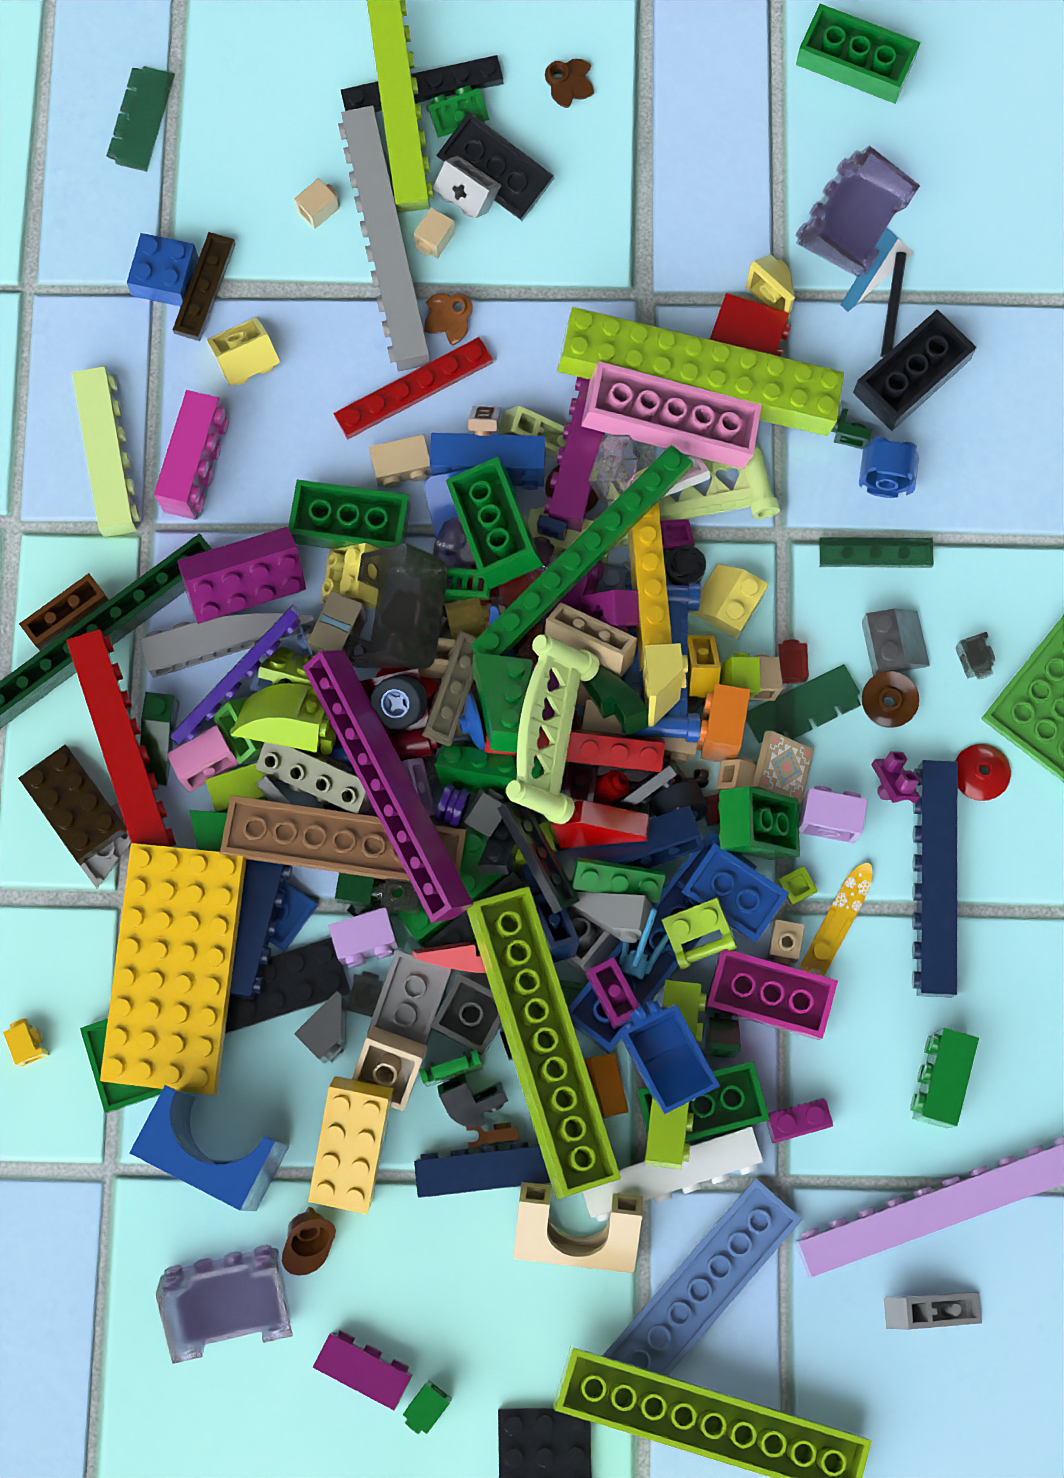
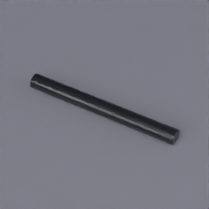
M897 252L895 256L880 354L882 358L893 349L907 257L905 252Z

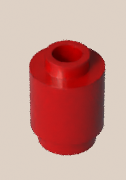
M611 770L596 780L593 802L610 806L629 793V781L625 774L617 770Z

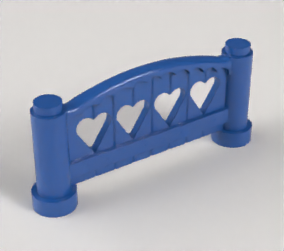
M632 582L631 584H625L624 590H633ZM688 582L687 586L666 584L672 644L681 643L682 655H687L688 611H699L701 584L695 582ZM636 626L628 627V632L626 633L637 638ZM636 642L634 661L621 677V680L643 701L644 696L641 693L643 690V671H640L638 644ZM687 672L686 688H681L680 700L653 727H647L630 735L685 738V742L698 743L700 714L687 713Z

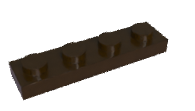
M208 232L172 329L174 334L196 341L201 340L236 245L234 239Z

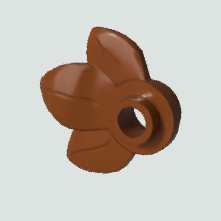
M437 293L431 296L426 301V305L432 312L425 319L424 331L429 334L445 332L449 343L452 346L456 345L468 332L467 319L473 311L472 301L464 294L449 296L445 293ZM462 303V309L456 312L454 310L455 305Z

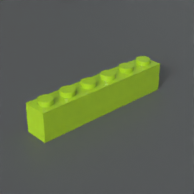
M665 980L662 1007L668 1006L669 1008L677 1004L695 1040L701 1041L703 1023H697L698 1012H705L706 994L701 993V984ZM652 1096L645 1165L682 1170V1163L689 1162L691 1144L685 1143L686 1131L692 1132L694 1113L688 1112L689 1102L664 1114Z

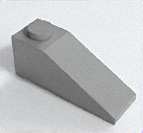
M576 892L580 901L569 907V909L623 942L635 943L641 939L651 909H653L645 895Z
M979 1292L884 1298L886 1329L911 1330L982 1324Z

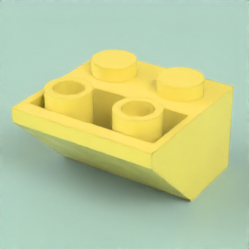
M367 543L330 549L326 561L327 568L322 586L321 604L325 605L323 602L324 596L328 597L330 592L333 591L362 603L365 610L382 608L391 553Z

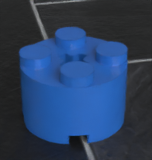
M884 437L873 438L871 444L867 445L862 452L859 486L862 488L864 485L867 487V493L883 498H898V494L905 491L906 496L913 493L916 487L919 454L916 451L917 446L912 442L899 443L888 441Z

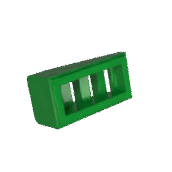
M436 568L433 595L437 600H489L491 589L484 581L483 591H478L479 578H482L478 569ZM469 578H473L472 590H467ZM448 579H452L451 589H447ZM458 579H463L461 590H457Z

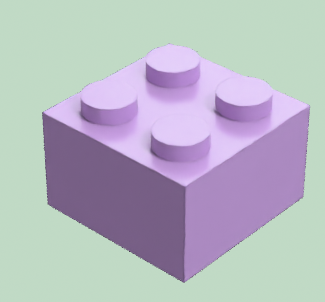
M814 786V789L809 788L802 801L799 833L854 844L863 831L868 799L861 798V794L851 791H844L843 794L833 793L832 789L826 786Z
M386 907L328 925L337 958L343 966L349 965V968L359 967L366 964L365 959L377 956L378 960L393 956L394 950L400 949Z

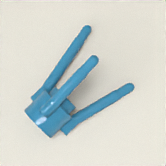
M654 908L651 909L637 951L631 950L628 955L629 943L623 942L622 954L618 964L622 965L621 971L623 974L643 980L645 974L650 975L653 964L669 940L668 935L665 934L649 960L646 961L648 955L643 954L657 913V910Z

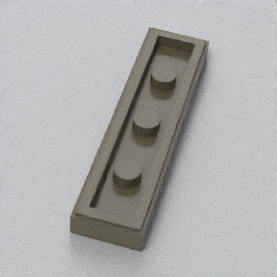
M460 631L457 635L422 736L448 747L452 744L459 724L458 717L462 715L467 694L470 692L474 681L472 665L473 652H476L472 649L471 644L477 637Z

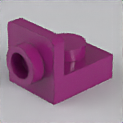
M689 519L660 520L663 552L674 550L682 545L695 546Z

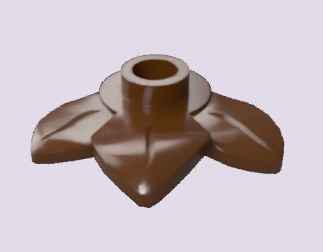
M572 59L566 63L554 61L548 65L545 70V81L551 86V97L558 105L569 108L573 98L583 100L594 94L592 84L585 77L590 71L591 64L582 59ZM556 74H560L563 77L555 78L553 76Z

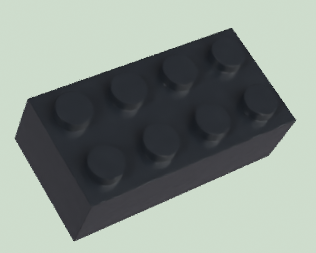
M936 309L857 380L853 394L893 431L972 359L977 347Z

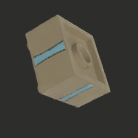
M331 591L328 597L324 596L323 602L325 605L312 633H307L305 638L308 640L307 643L313 655H317L320 651L344 650L350 659L368 619L362 603Z

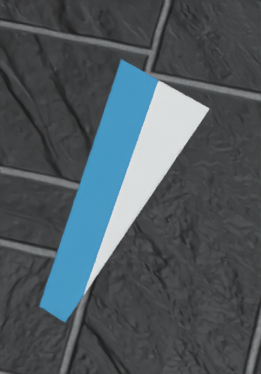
M888 228L884 231L840 304L847 312L893 272L897 252H905L907 254L906 260L914 254Z

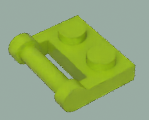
M718 897L661 919L681 970L690 967V963L725 949L731 951L738 948ZM720 929L723 938L690 951H685L683 943Z

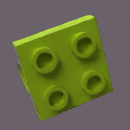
M279 647L260 665L258 677L273 681L272 686L286 684L283 678L291 680L293 684L298 683L312 686L303 666L316 655L304 656L294 653L290 648Z

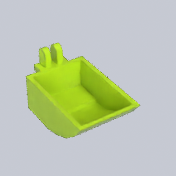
M298 683L273 685L252 694L245 700L230 734L232 736L317 752L321 744L320 751L325 755L331 754L336 741V732L329 722V718L313 686Z

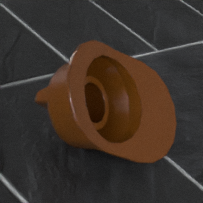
M307 1207L304 1213L292 1218L287 1229V1240L282 1252L281 1262L287 1272L297 1276L308 1275L317 1271L324 1264L336 1234L334 1224L315 1212L312 1207Z

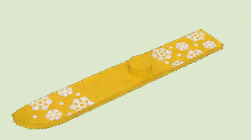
M869 863L857 866L843 882L798 968L799 970L825 976L870 889L873 872L872 866Z

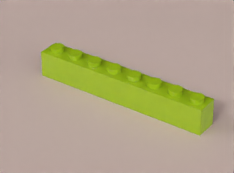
M367 0L397 213L429 209L428 199H433L431 182L426 183L425 173H429L428 157L422 156L421 147L426 146L424 130H418L417 121L422 120L420 103L415 104L414 95L418 94L416 77L411 78L410 69L415 68L413 52H407L406 46L407 42H411L409 25H403L402 18L407 16L405 0Z

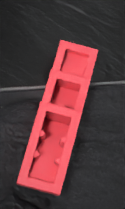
M470 941L412 950V956L424 962L449 969L486 973L480 952H476L475 944Z

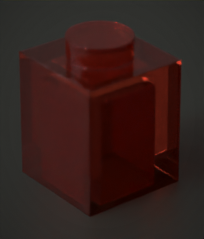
M796 639L784 640L782 644H778L776 649V657H779L782 684H806L809 677L807 643H800Z

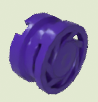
M448 783L440 799L435 821L438 823L445 821L450 823V827L458 829V823H461L463 820L462 816L466 811L471 790L466 788L462 790L455 789L452 783Z

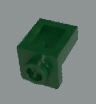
M842 408L841 414L831 432L835 433L833 443L864 449L869 444L872 429H867L859 423L846 424L848 409Z

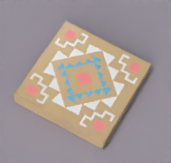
M765 731L752 787L797 798L798 804H802L814 749L774 731Z

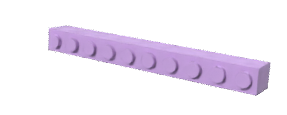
M1064 1136L1053 1140L1055 1145L1053 1147L1044 1149L1042 1145L1025 1150L1026 1157L1016 1160L1015 1156L1012 1155L998 1160L999 1167L988 1170L985 1165L969 1171L971 1177L961 1181L959 1176L946 1179L941 1182L943 1187L934 1191L931 1190L930 1186L914 1191L915 1198L904 1201L902 1196L885 1202L887 1208L876 1212L874 1207L857 1213L859 1218L847 1222L846 1217L830 1222L829 1226L831 1229L819 1233L818 1228H814L801 1233L802 1239L796 1241V1245L808 1277H815L1064 1184Z

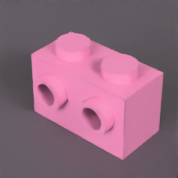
M217 725L203 731L189 742L180 744L173 751L166 754L179 781L189 792L206 784V779L221 775L239 765Z

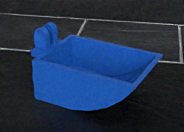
M651 1000L646 1003V1006H639L635 1008L634 1012L630 1013L633 1022L624 1027L622 1041L648 1090L664 1114L720 1086L677 1004L669 1008L668 1006L660 1007L657 1000L654 1002Z

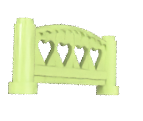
M756 443L754 455L744 469L701 458L712 477L706 496H703L697 489L691 486L682 490L678 502L670 495L658 501L660 520L693 519L747 507L751 508L754 519L769 518L780 512L778 499L773 497L761 449L758 448ZM647 468L629 477L622 476L620 471L607 473L604 486L609 506L622 494L620 484L639 477ZM730 468H735L739 471V476L732 491L716 477L718 471L723 470L727 472ZM626 534L615 546L628 547V535Z
M545 634L538 635L532 644L533 650L539 657L526 691L521 712L517 742V780L511 781L508 784L506 794L512 802L544 814L549 821L564 824L570 820L574 813L573 799L560 793L577 691L580 680L589 681L596 675L599 669V659L595 654L587 650H577ZM552 669L560 686L549 692L547 683L550 680L549 671ZM547 697L555 714L544 721L542 711L545 708L544 699ZM542 726L550 742L548 746L538 749L539 728ZM536 755L544 768V774L533 779L531 772Z

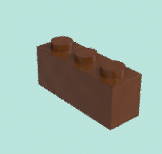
M88 573L20 622L19 625L37 649L41 651L109 599L90 573Z

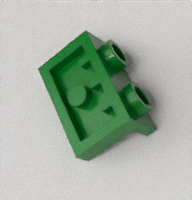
M471 85L455 90L457 96L449 99L446 98L445 94L430 99L432 105L427 106L426 110L430 114L438 138L453 133L468 112L472 113L482 122L490 120L479 88L472 90Z

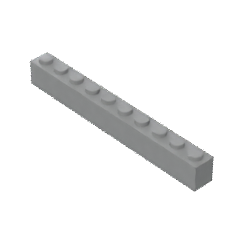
M372 105L341 112L343 123H338L341 140L347 139L348 147L343 148L346 163H352L353 171L349 172L352 189L357 188L359 196H355L354 200L357 213L363 212L364 221H359L363 238H369L370 245L365 246L368 263L374 262L375 270L370 271L373 286L380 288L381 295L376 296L379 313L385 312L386 320L381 321L385 338L390 337L392 346H387L390 363L396 362L398 372L422 367L430 363L429 353L374 108Z

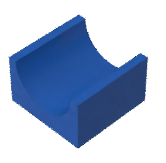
M165 1085L129 1154L239 1211H257L290 1146L279 1140L264 1136L259 1145L242 1159L227 1164L215 1163L200 1151L191 1133L190 1114L195 1097Z

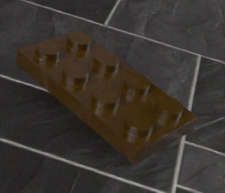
M66 744L18 778L79 865H82L127 832L123 822Z

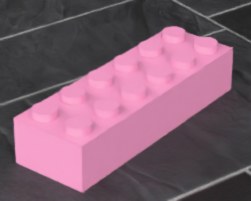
M598 361L590 378L581 426L666 449L673 445L681 453L744 469L754 455L762 405Z

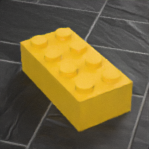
M337 1076L333 1078L328 1088L308 1202L368 1214L374 1198L394 1088Z

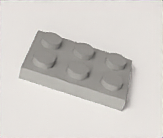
M396 949L367 1034L371 1026H375L427 1045L432 1030L431 1024L438 1013L453 969L418 960L412 954Z

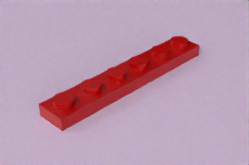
M477 337L334 412V418L348 440L493 364V359L481 338Z

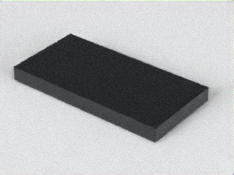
M470 112L467 113L436 155L442 162L458 155L499 183L501 187L494 201L521 222L555 179L554 175Z

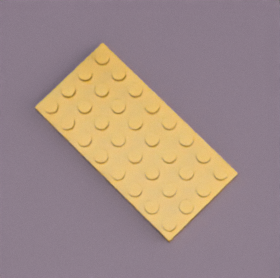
M131 843L100 1081L163 1089L167 1085L184 1092L208 1095L218 1094L247 860L243 856L223 855L216 851Z

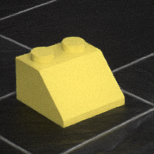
M257 317L206 339L229 386L243 384L251 376L257 373H267L280 363L271 340Z
M717 564L701 590L699 611H689V613L738 640L766 594L769 583L744 569Z
M681 643L645 645L642 680L645 705L648 708V727H653L680 700L681 688H686L688 659L687 655H682Z

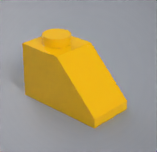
M688 635L689 696L705 698L707 691L713 692L715 683L719 684L721 665L715 635Z

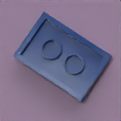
M714 843L681 894L697 905L718 897L730 927L756 944L789 892Z

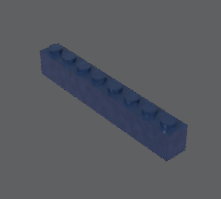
M922 760L918 768H914L913 771L920 780L917 784L920 798L917 803H913V814L918 815L917 825L913 826L912 835L913 843H917V854L913 855L912 860L913 872H917V883H913L912 899L917 901V912H913L912 929L917 930V942L913 941L912 959H917V971L912 972V988L917 989L916 996L952 998L957 995L958 761Z

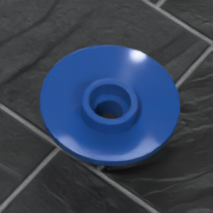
M468 693L465 700L464 716L458 717L462 734L469 733L474 744L479 750L483 751L485 750V743L477 705L473 694Z

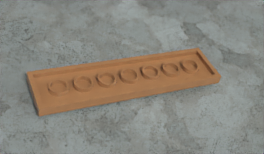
M238 796L230 797L220 854L411 883L379 817ZM434 825L458 874H460L466 830Z

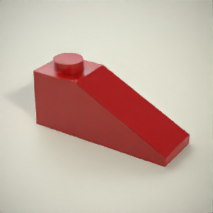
M581 800L574 801V813L568 822L564 824L552 822V827L561 849L647 841L650 818L648 814Z

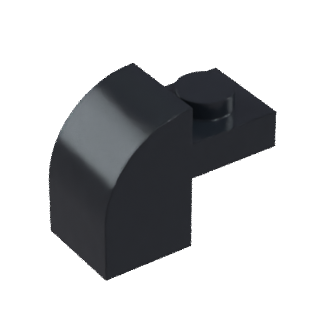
M462 1074L437 1086L438 1095L450 1118L466 1127L486 1125L483 1113L486 1111L489 1113L501 1109L504 1103L508 1102L502 1082H498L474 1094L465 1074Z

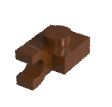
M511 1122L493 1124L494 1130L484 1131L481 1126L466 1127V1131L475 1130L479 1133L477 1141L468 1142V1149L480 1147L482 1144L518 1141V1127L512 1128Z

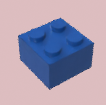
M140 233L127 279V285L132 296L181 307L199 259L195 245L193 243Z

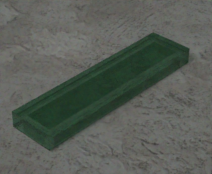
M819 537L818 540L819 567L932 568L934 565L933 538Z

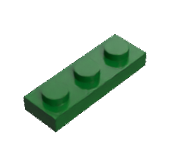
M577 857L571 885L573 889L595 893L645 895L648 901L659 903L666 875L664 871Z

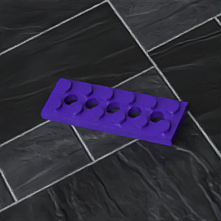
M294 604L290 606L176 727L170 737L178 744L184 738L189 742L203 726L200 721L204 717L209 721L222 706L219 701L224 696L229 700L242 685L239 680L244 675L249 679L260 667L261 662L259 659L264 654L269 657L280 646L281 641L279 638L285 633L289 636L299 626L301 620L298 617L301 611Z

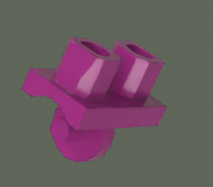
M890 751L885 759H874L871 766L881 782L877 789V794L880 799L885 801L891 800L892 803L902 800H910L912 803H917L920 795L916 790V786L920 780L916 773L911 770H904L903 766L908 759L901 751Z

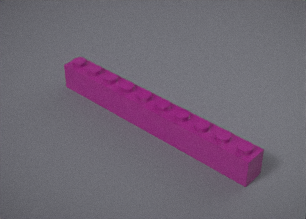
M320 651L303 668L431 923L455 919L474 905L376 711L371 706V702L345 651Z

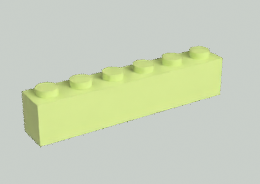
M105 366L72 372L98 529L104 538L137 531L136 521H140V515L137 505L132 504L131 495H135V487L132 478L128 479L127 469H131L128 453L123 452L122 443H126V435L123 426L119 427L118 417H122L119 401H114L113 392L117 391L114 375H109Z

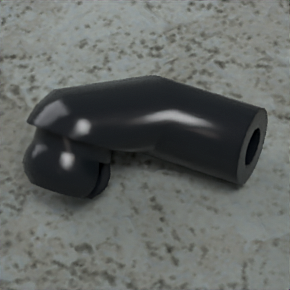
M695 769L693 778L677 774L674 776L676 781L673 784L682 781L696 782L700 789L705 788L709 783V772L705 769Z

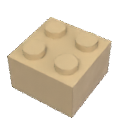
M371 1026L352 1080L394 1088L390 1107L404 1112L428 1046Z

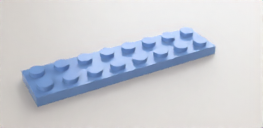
M755 1178L602 1356L668 1376L802 1219Z

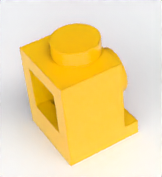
M26 1018L11 1023L9 1025L11 1029L3 1032L15 1065L24 1067L49 1056L47 1049L40 1048L39 1044H42L43 1040L37 1027L33 1028L32 1025L28 1024Z

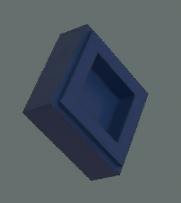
M540 514L537 521L538 534L564 541L567 534V523Z

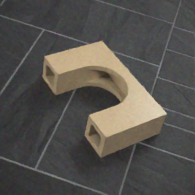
M521 1183L513 1259L616 1272H635L642 1220L643 1196L613 1193L610 1218L605 1228L591 1236L576 1237L563 1233L551 1221L549 1208L552 1185Z

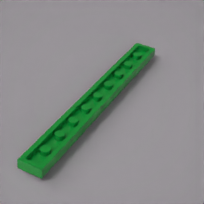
M670 445L471 644L472 649L476 653L505 656L693 467V461L673 445Z

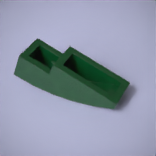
M599 665L598 672L591 680L581 681L603 719L615 715L626 735L648 727V708L641 698L614 673Z

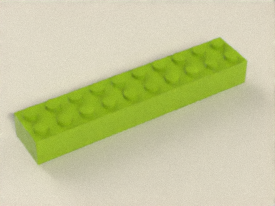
M577 307L571 308L566 322L557 372L590 379L598 361L761 404L759 419L761 421L824 436L829 435L837 422L844 372Z
M530 887L473 902L474 905L467 909V913L555 1198H564L620 1180L621 1176Z
M573 1346L569 1348L553 1404L555 1411L771 1478H862L872 1442L860 1435Z

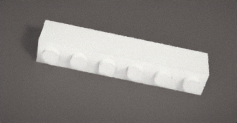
M749 1127L690 1146L689 1162L682 1163V1170L647 1166L644 1161L620 1169V1180L583 1191L582 1194L590 1218L597 1217L598 1222L610 1218L613 1193L643 1196V1201L654 1198L655 1203L673 1198L671 1192L681 1188L684 1194L701 1189L700 1182L711 1179L712 1184L729 1180L728 1173L740 1170L741 1175L758 1170L757 1164L764 1161L753 1129Z

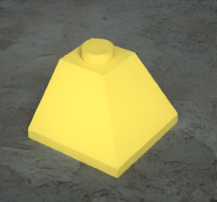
M771 254L753 261L750 264L745 288L765 306L789 313L788 322L795 299L791 272L788 266L782 260L775 259Z

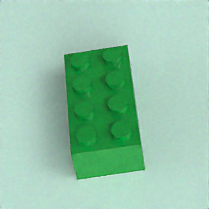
M820 3L800 45L796 65L896 104L916 59L921 42Z
M498 456L445 480L479 574L490 589L543 566L508 471Z
M297 479L288 529L295 544L336 549L367 543L391 553L392 558L402 559L411 508L410 498L407 494Z
M470 827L465 835L459 876L472 901L475 902L509 874L480 873L478 863L488 839L483 833ZM400 881L382 895L421 947L455 920L431 923L412 883Z
M754 1061L712 1071L720 1086L695 1098V1101L689 1102L688 1112L694 1113L692 1132L686 1131L685 1142L770 1120ZM648 1088L637 1090L636 1096L648 1139L652 1095Z

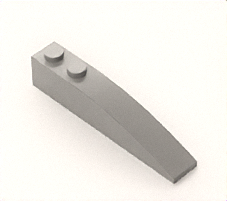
M253 613L225 616L199 624L197 622L191 624L189 622H182L173 626L172 630L165 632L161 630L152 631L146 634V638L139 639L148 671L153 678L250 649L284 613ZM300 614L298 617L301 620L299 626L302 627L303 632L314 629L316 623L313 615ZM299 626L289 636L301 633ZM283 633L279 639L286 638L289 636Z

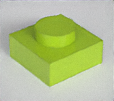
M804 866L777 880L780 887L789 892L786 898L791 906L818 892Z

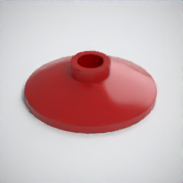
M976 744L967 747L957 756L955 761H958V789L966 797L976 801H989L1000 796L1008 787L1011 778L1010 765L1004 754L995 747ZM979 767H987L988 775H982L979 772Z

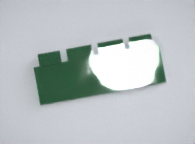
M143 66L142 69H131L127 83L129 89L125 90L120 106L122 113L118 114L113 130L115 137L111 138L106 154L109 159L115 160L116 165L145 172L148 171L175 78L174 73Z
M843 664L777 696L775 701H767L748 710L746 722L758 744L763 742L765 731H774L785 736L783 732L786 731L790 739L793 740L813 730L809 722L811 718L815 726L819 727L838 718L834 708L836 706L842 715L860 707L861 704L857 697L860 695V691Z

